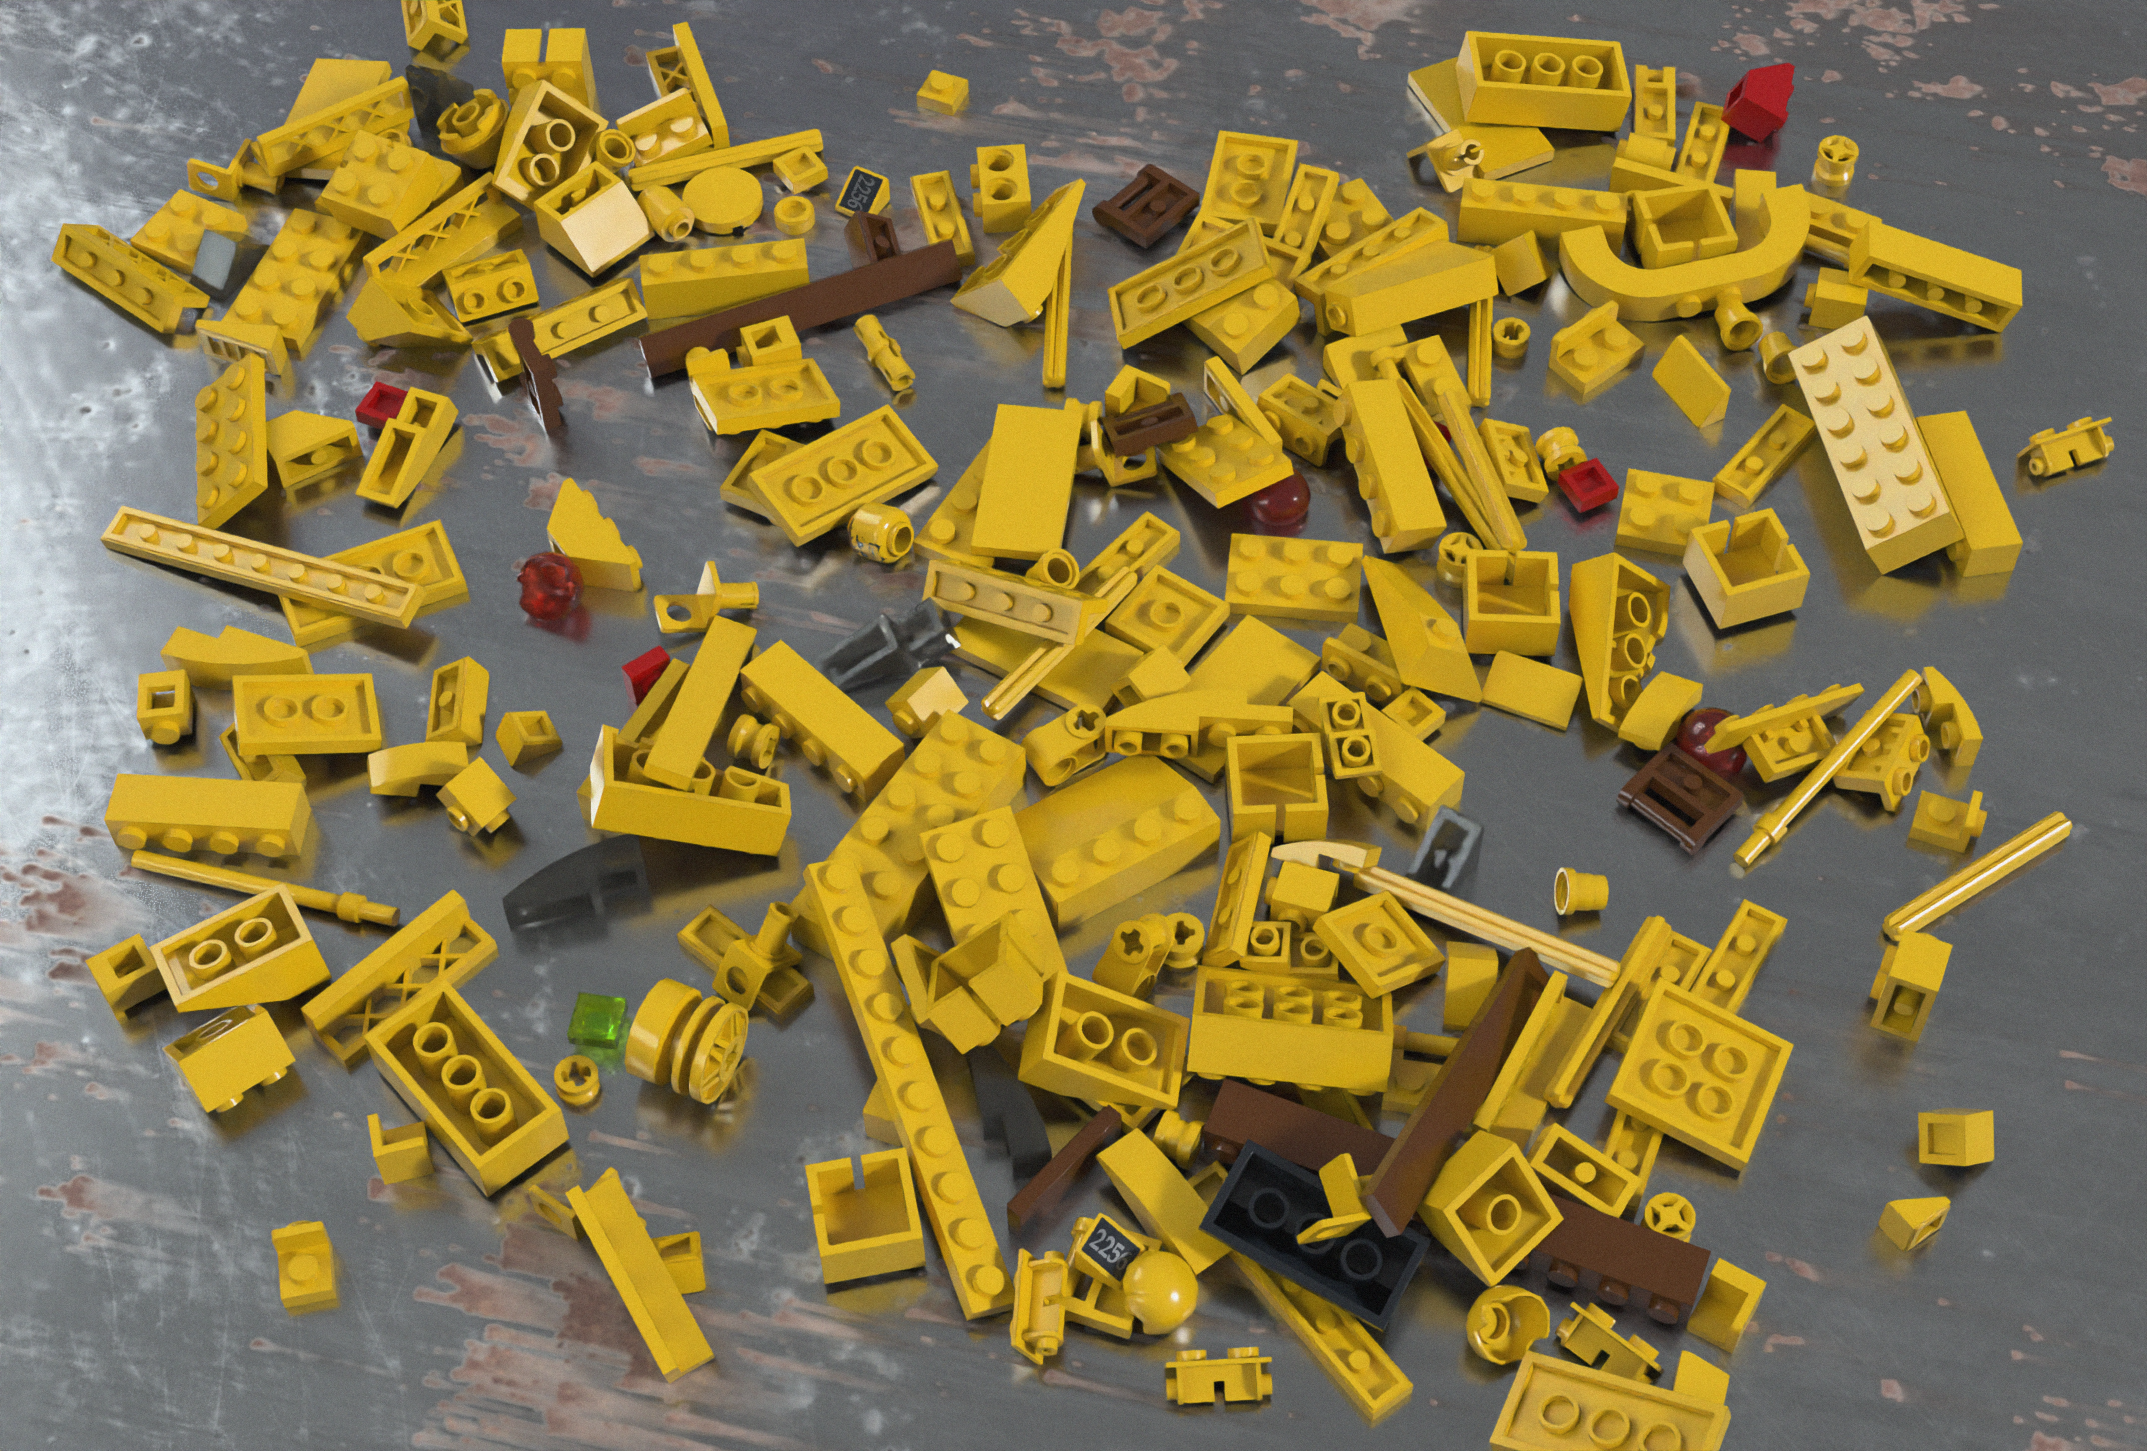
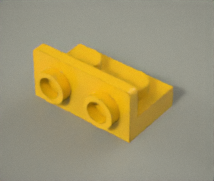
M681 88L617 119L615 122L618 130L625 133L635 145L636 155L633 161L636 167L685 157L713 144L711 136L687 88Z
M522 249L442 270L458 319L462 323L531 304L539 300L530 263Z
M1613 300L1599 308L1591 309L1584 318L1572 326L1560 329L1553 336L1550 343L1551 350L1548 367L1582 395H1585L1644 356L1646 344L1616 321L1619 305Z
M1290 373L1284 375L1258 396L1257 407L1282 438V446L1318 467L1326 462L1330 444L1343 435L1342 429L1336 424L1333 415L1334 404L1337 400Z
M1485 418L1477 428V431L1506 495L1516 499L1540 503L1549 493L1529 428Z
M1349 622L1337 639L1328 637L1324 641L1321 669L1327 671L1333 678L1339 681H1346L1365 691L1373 699L1384 701L1388 704L1411 687L1402 683L1388 641Z
M1892 713L1834 774L1832 778L1836 788L1880 793L1885 810L1896 812L1903 797L1910 793L1913 778L1921 762H1925L1928 758L1930 751V741L1928 736L1924 734L1919 716Z

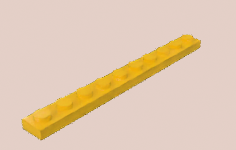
M851 856L807 864L802 873L901 1144L903 1147H906L912 1174L966 1321L1012 1310L1014 1308L1015 1289L853 858Z

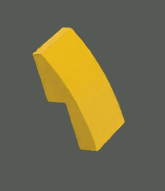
M1933 666L1924 667L1921 674L1922 682L1911 693L1913 710L1915 713L1921 714L1925 731L1941 730L1943 747L1950 749L1955 767L1973 765L1983 741L1978 723L1956 688Z
M1661 671L1647 685L1629 710L1619 728L1618 737L1633 742L1641 749L1662 750L1679 734L1682 717L1701 701L1703 684Z
M1365 692L1319 697L1317 702L1318 712L1335 780L1382 774L1383 769L1375 727L1371 728Z
M466 742L413 743L369 754L366 762L370 794L417 797L420 784L445 786L469 765Z
M1314 839L1273 847L1270 857L1321 870L1328 869L1333 858L1332 865L1348 872L1359 873L1360 868H1367L1378 864L1382 847L1347 839Z
M1252 922L1245 956L1239 960L1240 967L1251 971L1340 980L1341 962L1316 932H1293L1292 922Z

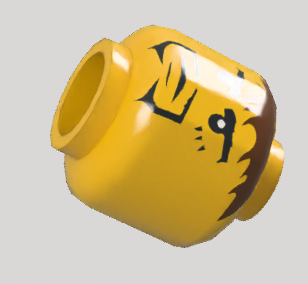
M865 503L857 509L848 522V538L853 551L857 555L884 564L896 562L908 553L914 541V530L906 512L882 503Z

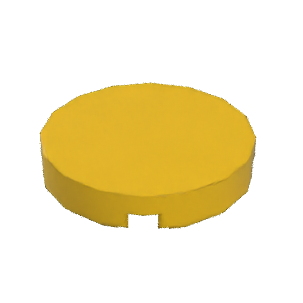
M732 167L712 168L697 174L686 184L682 195L683 202L694 212L693 226L707 233H732L733 228L741 225L744 229L752 225L761 215L764 205L759 181L752 174Z

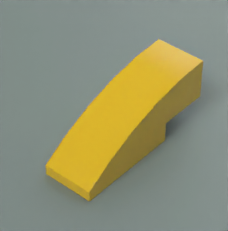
M410 387L397 419L388 417L355 493L357 497L397 509L410 495L436 458L458 415V409L448 397Z
M226 625L218 638L178 626L160 652L167 671L185 669L190 684L204 688L231 690L232 676L315 674L307 650Z
M1138 1128L1095 1156L1148 1236L1163 1241L1162 1246L1166 1252L1176 1254L1190 1266L1194 1276L1233 1250L1231 1247L1198 1230L1209 1210L1208 1206L1178 1169Z

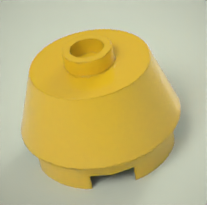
M490 89L473 91L475 99L466 102L461 107H458L453 102L442 113L436 124L441 130L438 137L441 140L442 150L472 169H483L497 163L505 124L510 114L508 103L504 99L498 98Z

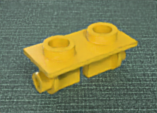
M2089 416L2067 425V431L2057 434L2054 428L2041 431L2029 437L2031 444L2020 451L2017 457L2030 455L2032 458L2029 461L2030 471L2033 475H2040L2042 477L2071 469L2074 464L2069 452L2073 453L2078 466L2107 458L2109 452L2114 450V442L2109 435H2104L2102 428L2111 422L2112 419L2108 417L2093 422L2092 417Z
M1022 1248L1019 1249L1018 1266L1014 1275V1313L1009 1327L1011 1346L1037 1365H1043V1356L1057 1354L1058 1347L1063 1345L1065 1307L1060 1303L1049 1305V1301L1066 1298L1069 1264L1064 1261L1065 1255L1062 1252L1047 1251L1044 1253V1259L1038 1260Z
M1572 1302L1570 1306L1579 1315L1574 1321L1568 1317L1564 1318L1555 1331V1335L1561 1338V1346L1568 1348L1591 1366L1602 1351L1609 1354L1610 1357L1600 1371L1650 1385L1653 1380L1646 1375L1651 1368L1660 1374L1665 1371L1654 1361L1659 1354L1656 1349L1634 1333L1628 1341L1611 1330L1616 1320L1591 1302L1585 1310L1575 1302Z
M1259 1347L1228 1348V1359L1207 1360L1206 1350L1175 1351V1362L1164 1363V1368H1175L1176 1378L1166 1379L1167 1400H1177L1178 1405H1183V1403L1215 1402L1214 1382L1224 1381L1225 1401H1262V1395H1272L1271 1373L1261 1374V1363L1272 1362V1357H1259Z

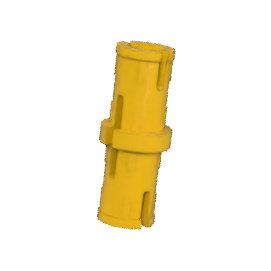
M869 314L858 319L855 323L857 327H853V331L867 349L868 360L871 364L882 371L894 391H902L911 386L913 383L912 379H915L916 376L900 353L901 348L897 341L886 334L876 316Z

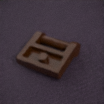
M1147 164L1138 171L1136 179L1110 200H1102L1093 207L1092 215L1099 225L1103 227L1110 225L1147 249L1199 206L1200 193L1155 165ZM1146 190H1150L1145 195H1143L1139 200H1137L1134 204H1132L1129 208L1123 211V209L1126 206H1128L1132 201L1139 197L1143 192H1145Z
M526 318L515 319L509 324L508 331L511 342L518 352L522 372L519 376L521 388L544 429L548 431L562 425L558 408L564 404L557 385L552 382V379L557 378V371L548 353L541 355L533 341L536 336L533 323Z
M1178 392L1169 395L1170 400L1121 416L1114 417L1113 414L1100 417L1104 434L1116 458L1123 455L1126 457L1137 456L1144 453L1148 447L1164 442L1168 444L1178 443L1185 440L1189 434L1198 432L1199 429L1195 415L1183 393Z
M1669 742L1623 786L1616 798V802L1627 810L1632 808L1637 810L1680 841L1679 847L1693 856L1701 849L1707 838L1742 805L1745 794L1679 747ZM1649 788L1653 789L1697 822L1692 827L1647 796L1645 792Z

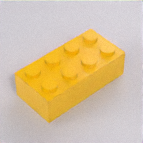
M1466 31L1455 66L1465 122L1619 132L1632 99L1621 44L1616 41Z
M446 979L363 1036L375 1067L417 1116L424 1121L429 1130L487 1197L569 1139L561 1108Z

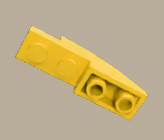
M1208 689L1170 694L1127 707L1106 717L1105 752L1119 753L1125 756L1142 754L1165 756L1171 759L1183 757L1197 758L1198 743L1226 747V737L1292 734L1293 707L1247 704L1248 689Z

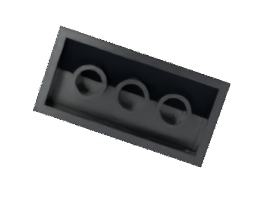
M1250 1139L1245 1143L1198 1230L1381 1332L1384 1331L1431 1242L1430 1238L1408 1226L1405 1227L1401 1235L1387 1238L1372 1217V1219L1346 1236L1299 1244L1296 1236L1320 1220L1334 1218L1321 1179Z

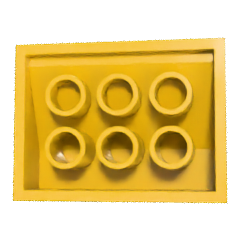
M1137 754L1128 756L1013 814L1051 924L1058 934L1219 852L1220 818L1193 784L1155 755Z
M1198 965L1187 1071L1197 1072L1200 1077L1211 1080L1223 1079L1228 1075L1246 1077L1249 1082L1258 1085H1271L1276 1081L1296 1083L1297 1086L1306 1090H1322L1326 1086L1346 1088L1348 1092L1360 1096H1370L1376 1092L1387 1093L1394 1040L1391 992L1371 999L1362 987L1354 981Z

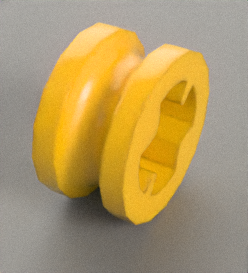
M1514 317L1503 318L1495 323L1492 332V350L1495 354L1506 359L1522 357L1528 350L1531 334L1527 323Z
M582 1055L568 1056L561 1060L555 1068L556 1093L562 1101L574 1105L583 1104L591 1100L598 1092L600 1086L598 1069L590 1058ZM573 1073H578L581 1078H584L585 1083L581 1086H575V1083L569 1080V1076Z

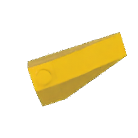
M1082 178L1055 189L1023 222L1026 228L1016 233L1009 240H1005L997 248L1001 256L996 258L986 268L983 265L979 266L950 300L951 303L959 309L1004 327L1020 321L1027 324L1034 320L1043 310L1042 302L1052 291L1086 183Z
M1613 552L1572 564L1568 606L1592 719L1618 733L1629 710L1643 692L1640 682L1644 671L1651 670L1656 658L1651 652L1655 641L1663 638L1667 629L1671 586Z
M1365 555L1361 563L1402 683L1479 703L1483 698V694L1458 624L1403 565Z

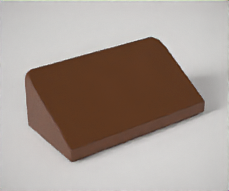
M858 210L855 211L844 228V237L853 268L901 254L891 218Z

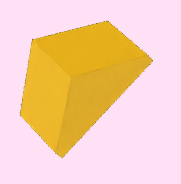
M1447 941L1443 1029L1465 1031L1497 981L1498 957L1495 945Z

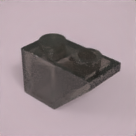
M412 64L405 68L416 121L419 128L430 135H440L441 130L436 125L437 121L453 102L458 107H461L466 102L475 99L473 84L442 70Z

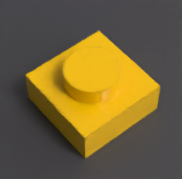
M932 69L916 94L917 106L954 116L969 92L968 79Z
M807 144L772 160L774 173L793 195L828 180L827 167Z
M1411 686L1381 710V713L1421 741L1443 725L1446 717V712L1414 686Z

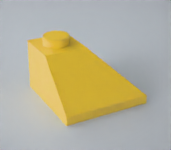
M375 277L368 278L346 316L357 329V336L365 343L378 347L380 344L397 348L470 345L474 339L431 290Z

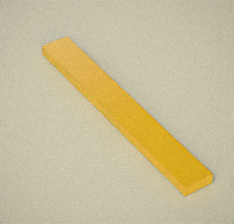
M123 505L100 538L105 548L405 630L427 595L423 586Z

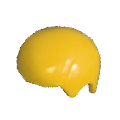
M1155 1250L1144 1252L1127 1265L1122 1282L1124 1293L1126 1294V1313L1139 1318L1144 1324L1143 1332L1149 1335L1170 1333L1179 1327L1195 1310L1199 1294L1198 1283L1190 1266L1176 1254Z
M1511 1284L1495 1285L1485 1290L1476 1299L1467 1315L1466 1331L1468 1342L1479 1357L1498 1365L1515 1362L1517 1359L1523 1360L1526 1350L1529 1349L1535 1340L1548 1337L1550 1332V1311L1541 1296Z

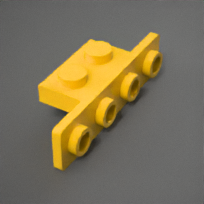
M1860 683L1842 688L1841 684H1835L1823 690L1818 696L1809 698L1807 694H1802L1791 699L1784 706L1775 708L1773 704H1769L1759 708L1745 718H1740L1739 715H1732L1714 727L1716 733L1704 747L1708 754H1712L1742 744L1765 783L1815 768L1837 745L1823 719L1843 713L1865 690Z

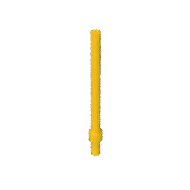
M1908 669L1773 813L1767 812L1753 826L1754 833L1733 854L1734 860L1739 865L1748 867L1768 845L1774 846L1786 834V825L1922 682L1921 676L1916 671Z
M139 849L133 853L131 859L133 868L252 895H258L283 883L277 880ZM285 883L295 904L336 913L341 920L354 923L367 920L396 926L400 918L399 908L367 901L365 895L347 891L339 895Z

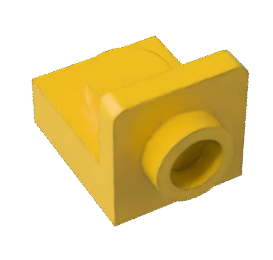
M1922 790L1908 837L1964 853L1970 837L1980 838L1985 824L1987 811L1979 809L1983 792L1974 790L1969 804Z
M302 1220L292 1222L285 1228L272 1230V1243L278 1253L280 1297L284 1307L289 1308L337 1298L333 1247L323 1222Z

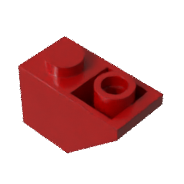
M1790 63L1749 70L1727 93L1721 120L1759 143L1772 131L1778 132L1788 118L1789 112L1786 111V106L1794 90L1792 79L1795 66Z

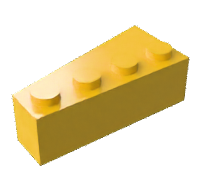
M603 724L590 766L592 828L614 833L621 832L653 837L659 840L698 844L704 847L737 850L749 854L778 856L792 816L789 784L731 765L725 771L714 768L705 760V757H702L688 791H684L642 775L645 763L656 741L641 737L640 743L620 738L617 737L619 729Z

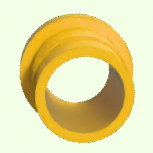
M607 129L596 140V152L591 163L597 161L613 174H616V172L622 167L628 166L636 155L635 145L625 133L616 129Z
M1730 299L1717 307L1714 317L1721 330V340L1728 349L1733 351L1745 350L1753 346L1760 339L1763 333L1762 322L1756 314L1749 312L1740 300Z
M1783 332L1767 334L1758 345V351L1764 362L1763 371L1768 380L1775 384L1789 383L1797 378L1788 353L1799 347L1794 346Z
M1054 548L1044 553L1039 561L1030 567L1025 574L1027 578L1067 589H1073L1077 585L1080 576L1075 558L1068 551L1061 548Z
M1561 867L1558 870L1554 885V901L1558 914L1572 915L1574 911H1603L1606 908L1609 887L1605 875L1576 873L1573 868Z

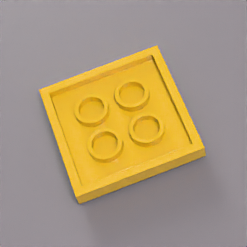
M1659 977L1650 992L1604 1102L1741 1171L1749 1160L1794 1044Z

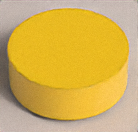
M790 196L780 200L774 207L776 227L788 235H800L809 231L815 223L813 204L808 199L800 196Z

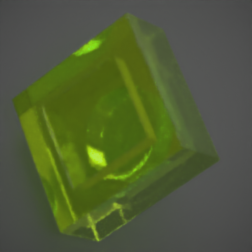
M579 992L567 1031L569 1043L617 1050L629 1009L627 999Z

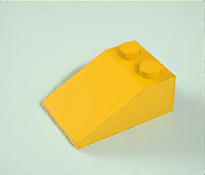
M544 79L523 86L505 124L491 185L535 212L533 202L590 165L596 152V140L606 130L609 121Z
M1271 277L1181 322L1243 376L1302 318L1297 297L1278 280Z
M285 882L149 947L179 1013L289 1000L332 978Z
M1058 970L1043 983L1042 1004L1035 1014L1028 1018L1017 1080L1062 1096L1174 1110L1178 1104L1190 1019Z

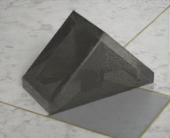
M205 229L189 283L210 296L211 299L224 303L253 273L270 245L241 232Z
M1442 804L1405 877L1454 896L1479 863L1485 827Z

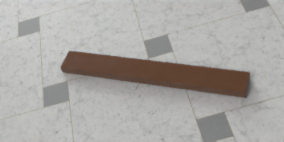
M945 239L637 336L649 377L654 378L685 368V357L695 347H705L710 352L718 349H725L727 354L736 352V347L742 346L740 328L788 315L795 332L962 280L963 276L952 239Z
M1530 947L1515 951L1359 1196V1199L1387 1238L1402 1234L1499 1076L1550 980V977Z

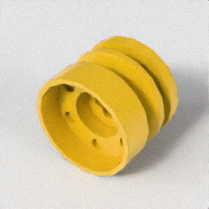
M669 978L658 981L647 994L631 1026L624 1061L627 1073L661 1087L671 1081L673 1091L684 1096L690 1094L691 1098L707 1105L712 1103L725 1090L741 1058L748 1033L749 1018L747 1009L732 1002L726 1004L724 1000L714 995L703 1001L699 990Z

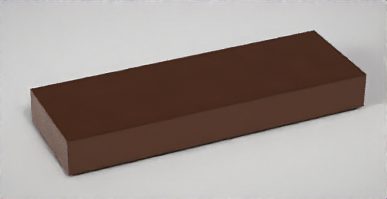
M1109 1104L1104 1106L1007 1203L1009 1231L1022 1240L1098 1163L1095 1156L1122 1138V1114Z

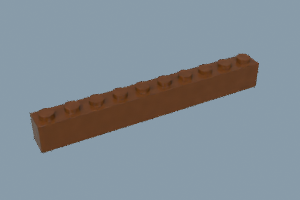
M1227 1078L1223 1081L1203 1129L1204 1150L1209 1151L1210 1155L1220 1162L1234 1165L1245 1143L1250 1139L1319 1178L1320 1168L1344 1153L1351 1155L1358 1177L1374 1174L1396 1140L1390 1136ZM1548 1193L1564 1220L1514 1267L1515 1269H1526L1529 1267L1546 1273L1551 1281L1561 1286L1575 1287L1579 1285L1595 1291L1599 1298L1614 1305H1625L1628 1303L1645 1309L1650 1317L1660 1322L1673 1324L1678 1321L1687 1325L1711 1251ZM1416 1210L1406 1226L1420 1234L1429 1233V1228Z

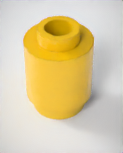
M1630 132L1628 140L1620 138L1614 162L1616 157L1670 171L1676 148L1667 146L1668 141Z
M654 184L646 187L640 193L637 204L654 231L665 241L675 242L685 238L690 233L695 219L694 212L669 188Z

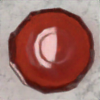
M1293 467L1294 475L1242 498L1243 505L1248 506L1255 521H1261L1278 527L1292 525L1305 515L1311 501V493L1306 479L1297 469Z
M543 551L531 555L527 559L516 578V582H520L522 589L519 605L537 621L548 624L564 621L580 604L584 594V581L579 566L575 565L574 560L565 554L551 551Z
M1716 707L1702 708L1688 715L1678 727L1676 746L1714 773L1723 769H1729L1736 773L1748 758V754L1742 744L1712 754H1708L1704 747L1715 735L1714 727L1722 720L1734 715L1733 712Z

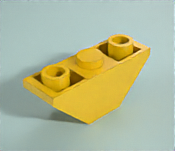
M571 477L564 480L546 528L553 557L574 584L631 592L641 589L639 569L643 568V564L636 549L632 545L625 546L615 523L610 517L603 518L600 515L598 505L589 490L581 491Z

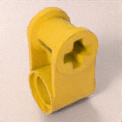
M1082 703L1074 706L1070 711L1046 725L1033 729L1023 738L1020 746L1026 749V760L1045 785L1050 787L1059 785L1069 779L1074 773L1102 759L1107 754L1105 752L1106 715L1099 706L1091 703ZM1079 717H1081V727H1079L1078 724ZM1094 740L1097 741V748H1096V749H1095V747H1094Z
M1148 913L1140 917L1139 920H1128L1119 924L1104 955L1093 971V982L1144 1001L1152 991L1156 983L1157 974L1174 944L1175 932L1169 919L1160 913Z

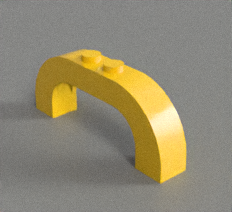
M1802 183L1762 191L1757 218L1765 237L1764 240L1749 250L1661 269H1639L1623 263L1612 253L1602 226L1597 225L1561 233L1558 258L1563 273L1572 289L1594 308H1599L1613 300L1619 305L1617 318L1647 322L1676 317L1687 318L1700 312L1717 309L1721 303L1730 299H1738L1742 303L1761 299L1777 291L1787 283L1797 271L1804 255L1811 220L1810 205Z

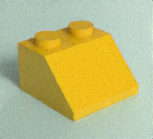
M259 1004L234 1006L162 1048L199 1106L207 1113L214 1109L217 1113L232 1108L244 1098L242 1092L257 1083H260L261 1086H267L279 1080L288 1072L286 1066L296 1061L268 1011Z
M1479 1130L1445 1162L1416 1209L1432 1235L1489 1287L1495 1286L1564 1220L1514 1141Z

